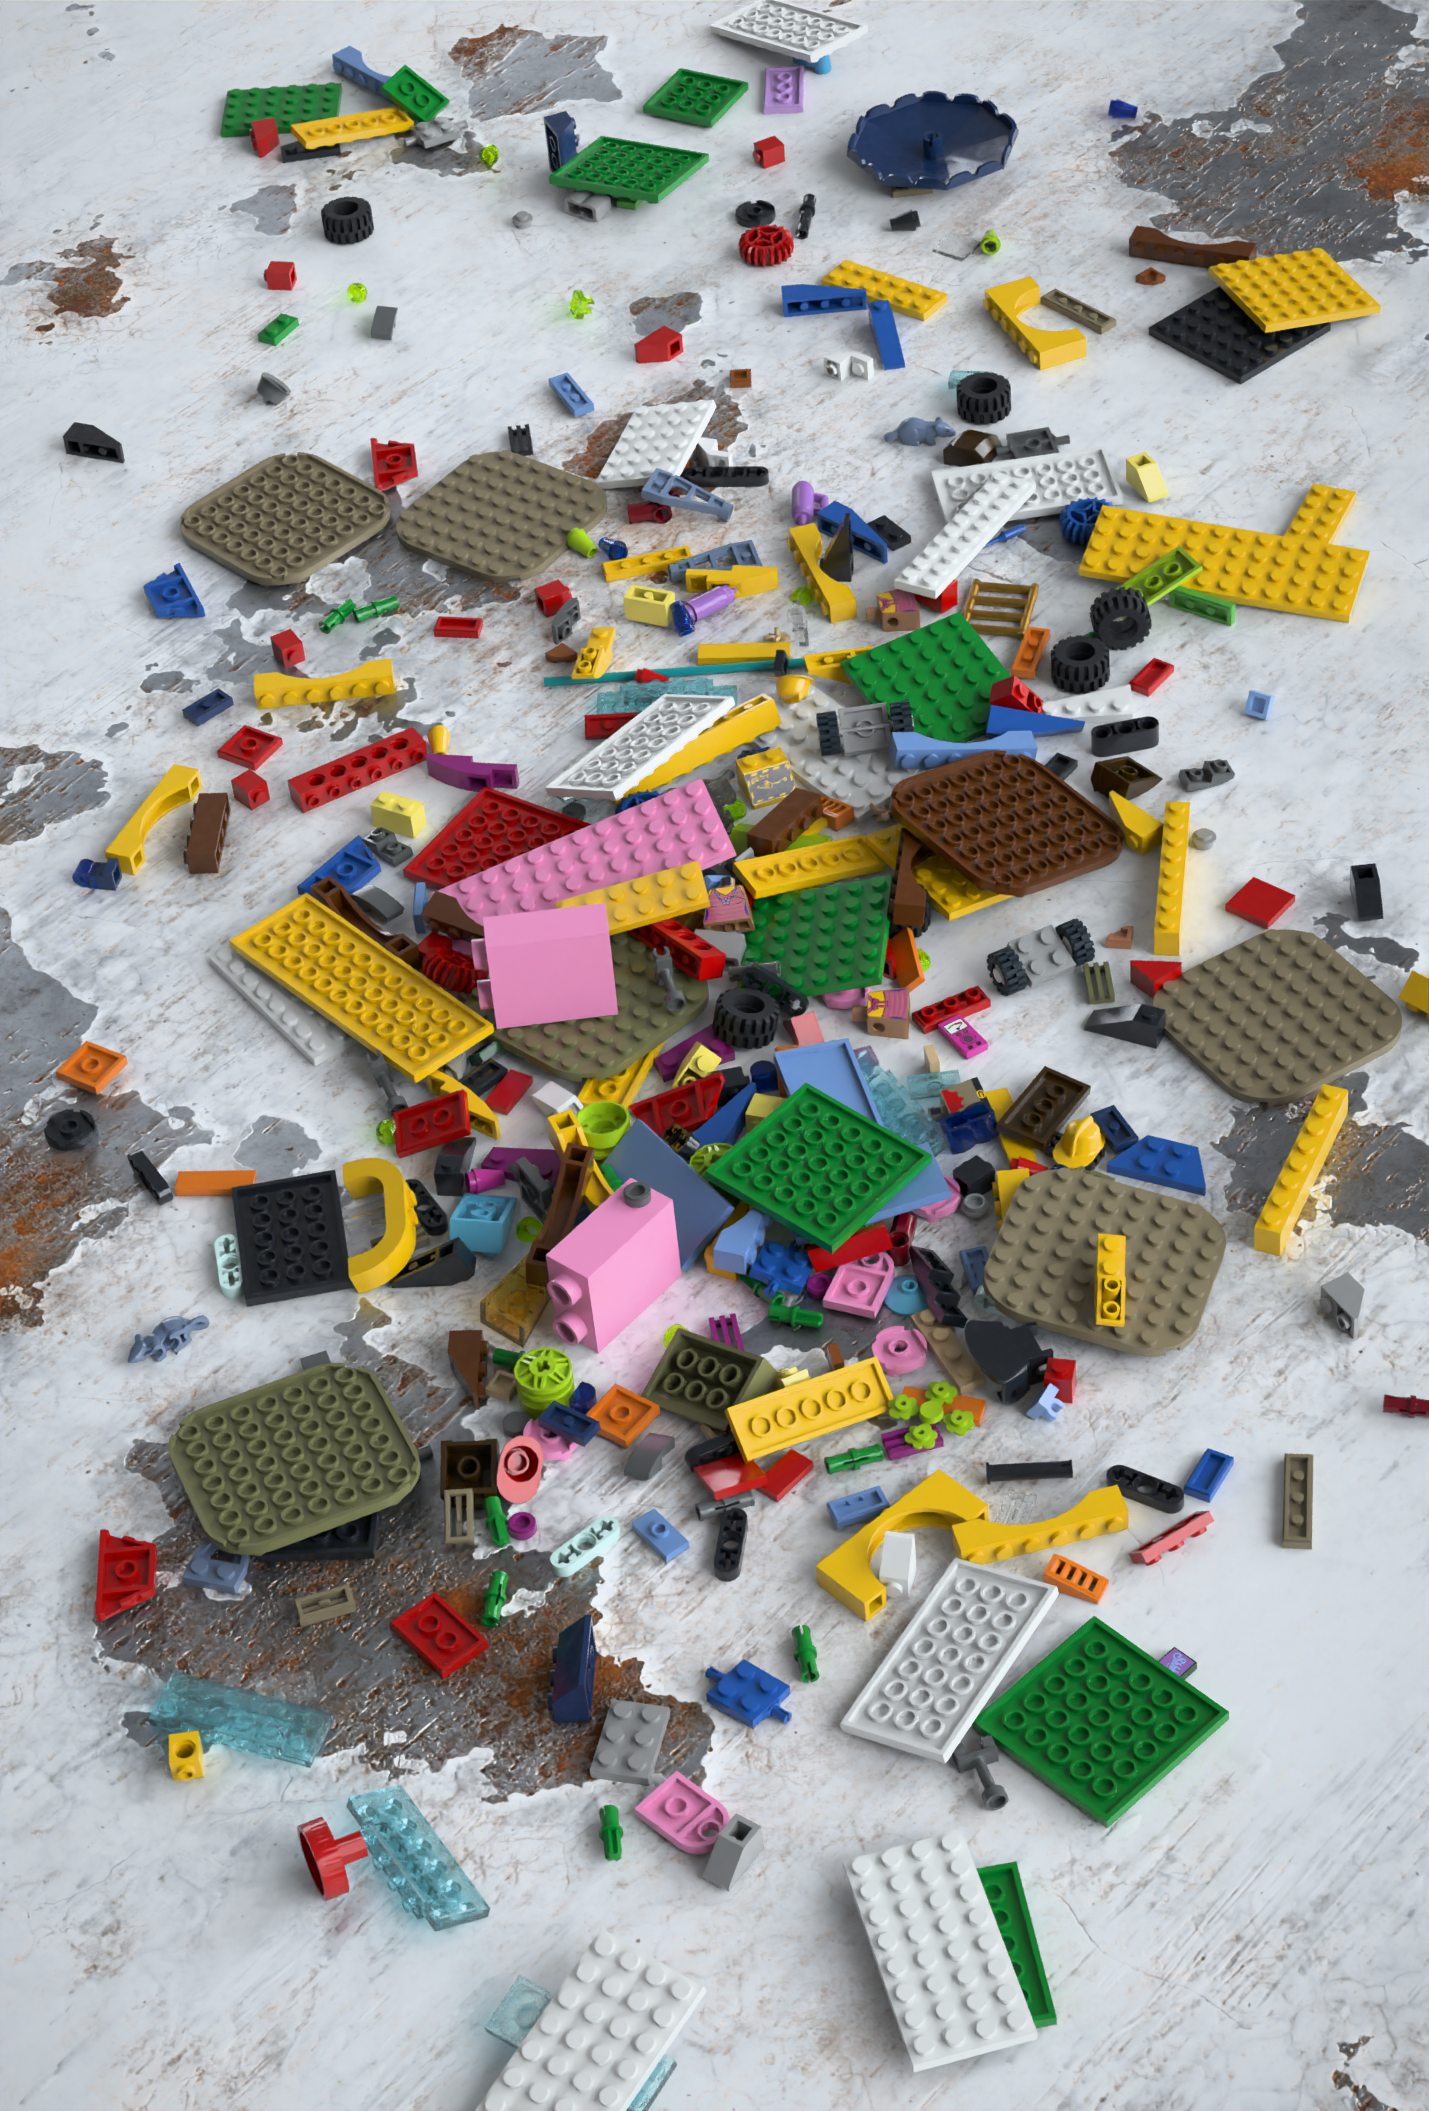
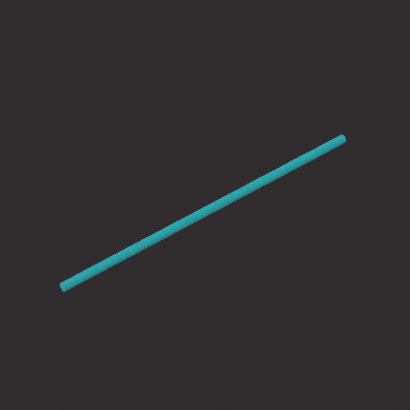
M803 658L789 659L788 668L806 667ZM775 660L651 669V671L666 677L773 670ZM637 671L604 673L597 679H572V676L545 677L544 686L635 680Z

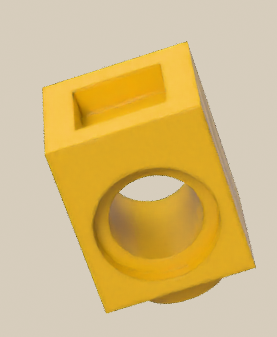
M199 1731L169 1734V1765L174 1781H188L204 1777L203 1746Z

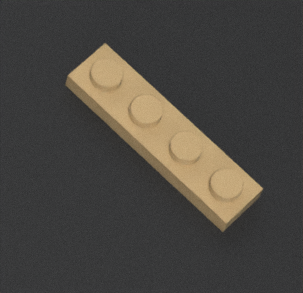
M930 1308L910 1316L912 1326L923 1334L928 1349L957 1388L960 1395L986 1385L984 1375L949 1325L940 1324Z

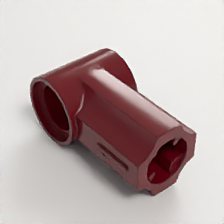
M650 501L627 504L630 524L653 520L659 524H664L672 518L671 506Z
M910 1212L895 1215L889 1233L893 1249L887 1250L886 1253L892 1258L896 1267L904 1266L910 1261L908 1250L910 1245L912 1246L917 1227V1218L912 1216Z

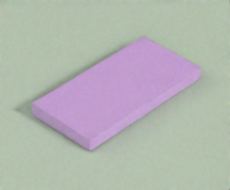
M804 66L766 67L764 114L803 113Z

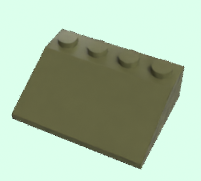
M678 1328L641 1397L659 1405L661 1409L727 1433L731 1430L724 1410L766 1395L778 1372L764 1357Z

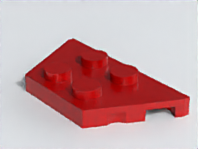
M370 438L375 488L383 492L418 476L414 444L399 443L391 440L388 441V444L378 443L377 438Z
M720 1071L629 1105V1109L660 1138L672 1123L678 1124L690 1133L698 1130L713 1116L725 1078Z
M100 1530L95 1610L97 1622H102L156 1595V1544L137 1541L133 1537L126 1535L118 1538L111 1536L109 1530Z

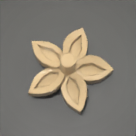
M779 627L774 628L775 634L769 633L768 636L763 637V641L773 640V642L791 640V636L788 633L779 632Z
M870 803L869 807L873 809L871 813L878 815L875 819L876 822H880V820L892 821L886 807L881 806L878 808Z

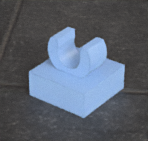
M1250 690L1244 713L1265 720L1269 719L1275 696L1257 690Z
M1049 1383L1036 1396L1026 1414L1034 1421L1041 1414L1049 1422L1055 1420L1058 1415L1051 1408L1059 1412L1064 1406L1062 1401L1054 1398L1059 1389Z

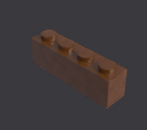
M795 788L747 833V848L751 847L753 849L755 857L784 852L822 816L821 794Z
M199 793L197 803L193 805L194 819H190L191 834H187L188 848L183 853L184 864H188L190 874L219 872L231 812L227 793Z

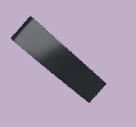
M910 1245L908 1251L913 1271L930 1310L940 1324L964 1329L968 1319L957 1307L961 1296L951 1286L954 1277L953 1272L933 1250Z

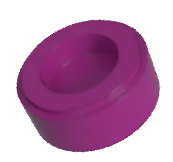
M824 1274L811 1276L806 1282L807 1295L813 1300H823L832 1279Z
M519 1512L512 1515L508 1520L510 1536L516 1540H527L533 1537L537 1531L535 1517L527 1512Z

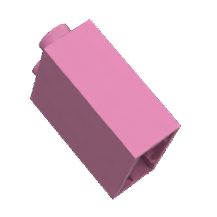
M605 903L483 917L485 938L471 940L475 970L489 969L490 979L477 980L480 1010L494 1009L497 1029L618 1015Z
M633 1178L628 1179L546 1254L550 1281L547 1284V1290L553 1300L555 1314L553 1328L555 1333L568 1345L575 1346L580 1343L598 1354L682 1275L673 1200L651 1189L652 1198L648 1205L641 1208L628 1206L624 1201L623 1192L628 1184L638 1182Z

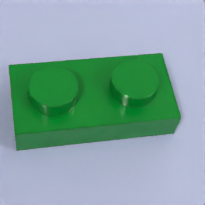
M281 313L257 334L258 341L276 346L299 326L298 318Z

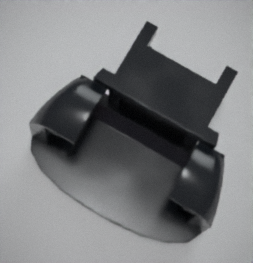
M970 1320L965 1326L966 1344L982 1372L990 1380L1002 1384L1001 1391L997 1392V1396L1002 1404H1012L1019 1401L1030 1390V1385L1044 1381L1045 1370L1040 1371L1039 1367L1047 1364L1048 1357L1053 1358L1054 1352L1052 1348L1043 1351L1034 1338V1336L1038 1335V1325L1036 1322L1009 1329L1008 1326H1004L999 1321Z

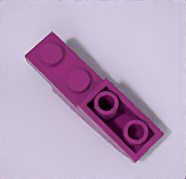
M426 754L428 774L447 785L473 792H480L485 786L492 789H518L519 776L517 764L479 763L473 761V756Z

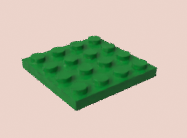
M679 68L643 105V113L712 128L749 89L748 82Z

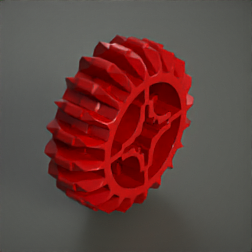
M768 224L766 226L759 225V227L753 226L751 230L747 229L745 233L741 234L738 243L741 258H743L744 262H748L749 265L755 264L756 267L760 265L764 267L768 265L773 267L774 264L780 265L781 261L785 262L787 258L791 257L794 249L792 234L789 233L788 229H784L783 226L777 227L776 224L773 226Z
M429 948L422 960L421 970L428 979L433 980L434 983L441 985V987L458 993L471 994L472 990L477 987V980L488 979V969L475 970L472 957L461 953V951H455L452 948Z

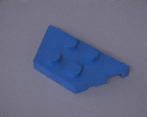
M180 563L174 565V571L166 575L163 572L155 580L143 586L144 593L157 618L205 617L204 608Z
M358 835L297 886L298 894L303 895L307 892L311 895L310 887L331 876L351 896L352 893L363 888L381 872L380 864L372 856L369 847L366 848L362 837Z
M1147 1135L1107 1163L1108 1173L1202 1196L1206 1194V1184L1199 1149L1196 1146Z

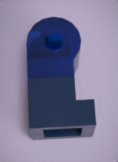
M109 858L107 863L82 859L78 863L72 879L81 887L116 891L122 879L119 859Z

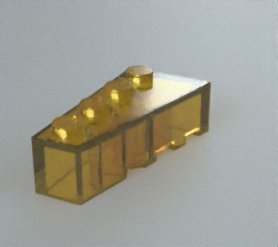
M528 1254L480 1301V1322L522 1348L527 1343L551 1299L546 1287L526 1283L525 1262Z

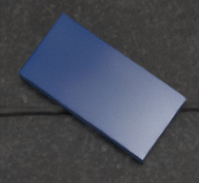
M1207 1448L1186 1482L1184 1494L1210 1503L1233 1466L1234 1457Z

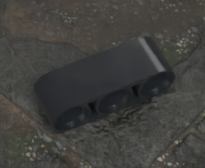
M1150 716L1099 725L1091 730V751L1096 757H1108L1150 749L1159 743V721Z

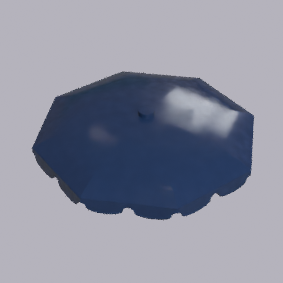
M926 91L921 97H917L915 93H910L895 100L892 107H889L887 104H880L870 108L865 116L861 115L859 117L856 133H852L848 142L847 157L881 185L949 190L1004 169L1019 130L1012 117L1006 113L999 114L997 106L988 99L981 101L978 96L968 93L956 94L953 99H949L945 93L939 91Z

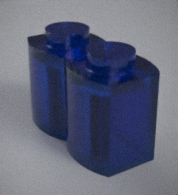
M987 1100L973 1103L963 1111L950 1113L939 1121L945 1145L952 1155L964 1153L976 1144L987 1143L1000 1134L996 1132L997 1120L995 1112Z

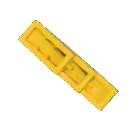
M435 1070L426 1076L429 1092L440 1097L464 1089L468 1098L470 1128L496 1140L501 1137L498 1118L486 1103L469 1088L439 1070Z

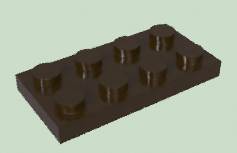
M1044 1066L998 1121L996 1132L1043 1152L1088 1097L1091 1086Z

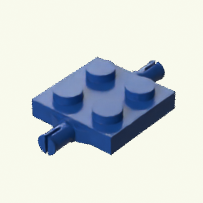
M766 1240L752 1265L749 1277L762 1281L767 1285L764 1290L766 1297L770 1293L769 1298H773L777 1290L788 1291L799 1296L809 1279L814 1267L806 1253L798 1252L801 1245H795V1240L790 1242L788 1248L780 1243Z
M745 1659L727 1673H722L713 1666L706 1670L705 1677L717 1683L706 1693V1702L751 1729H754L762 1720L772 1716L784 1724L790 1721L792 1713L779 1707L781 1702L790 1695V1686Z

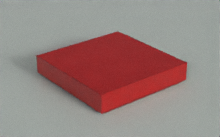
M244 725L217 750L218 758L256 771L283 745L280 737Z
M1253 877L1225 904V911L1268 929L1295 903V895Z
M741 1453L694 1467L695 1477L715 1501L768 1484L767 1475L754 1460L744 1463Z

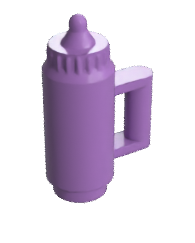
M799 481L792 488L791 514L797 525H807L811 522L813 516H817L819 511L829 505V498L827 495L814 493V489L809 482ZM814 502L820 503V508L815 507Z
M728 585L717 586L707 592H700L680 602L682 617L687 623H696L728 607L735 600L734 594L737 593V589H731Z

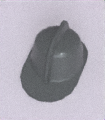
M266 372L261 374L257 392L264 397L263 403L270 401L274 404H280L290 395L289 387L281 380Z

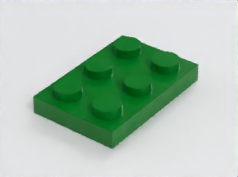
M407 65L399 69L380 89L383 94L418 122L432 121L450 102L449 99Z

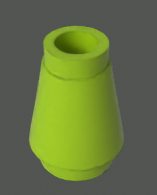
M988 230L980 242V248L984 253L992 255L999 251L1001 243L996 231Z
M574 528L567 534L566 541L570 548L588 558L596 555L598 548L583 529Z

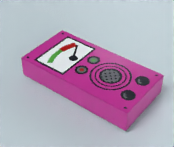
M960 1014L938 1024V1031L966 1059L988 1050V1042Z

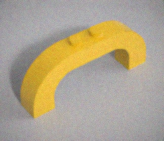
M380 1158L358 1159L342 1165L343 1183L354 1200L374 1193L384 1194L386 1231L383 1238L369 1251L348 1258L349 1278L359 1294L376 1289L393 1279L406 1266L416 1245L415 1225L418 1224V1217L414 1210V1206L417 1205L415 1194L410 1189L399 1169L393 1163Z

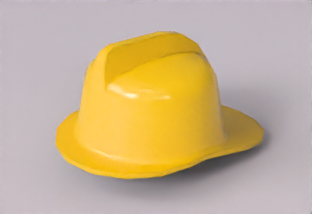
M802 675L766 677V679L776 682L778 697L785 704L790 705L806 699L810 685L815 683L813 678Z
M1089 1115L1085 1119L1073 1120L1067 1125L1064 1135L1053 1150V1159L1061 1167L1069 1169H1079L1080 1166L1085 1167L1094 1160L1106 1143L1105 1137L1100 1133L1098 1125L1093 1122L1092 1116Z

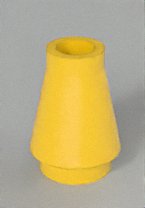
M433 726L427 734L432 754L447 755L451 734L445 726Z

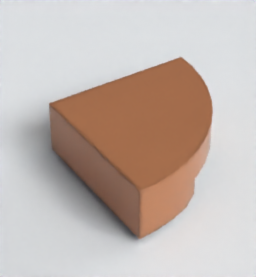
M1133 926L1122 927L1120 931L1109 934L1106 939V948L1131 949Z

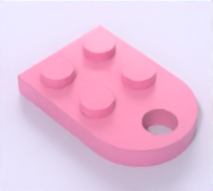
M881 1252L840 1265L823 1298V1307L875 1319L894 1280L895 1272L892 1258L887 1253ZM868 1260L878 1261L875 1264L866 1263Z
M675 1771L634 1808L636 1817L676 1847L691 1854L712 1852L718 1834L730 1821L726 1808L720 1802L678 1771ZM707 1830L718 1832L714 1837L703 1836V1833Z

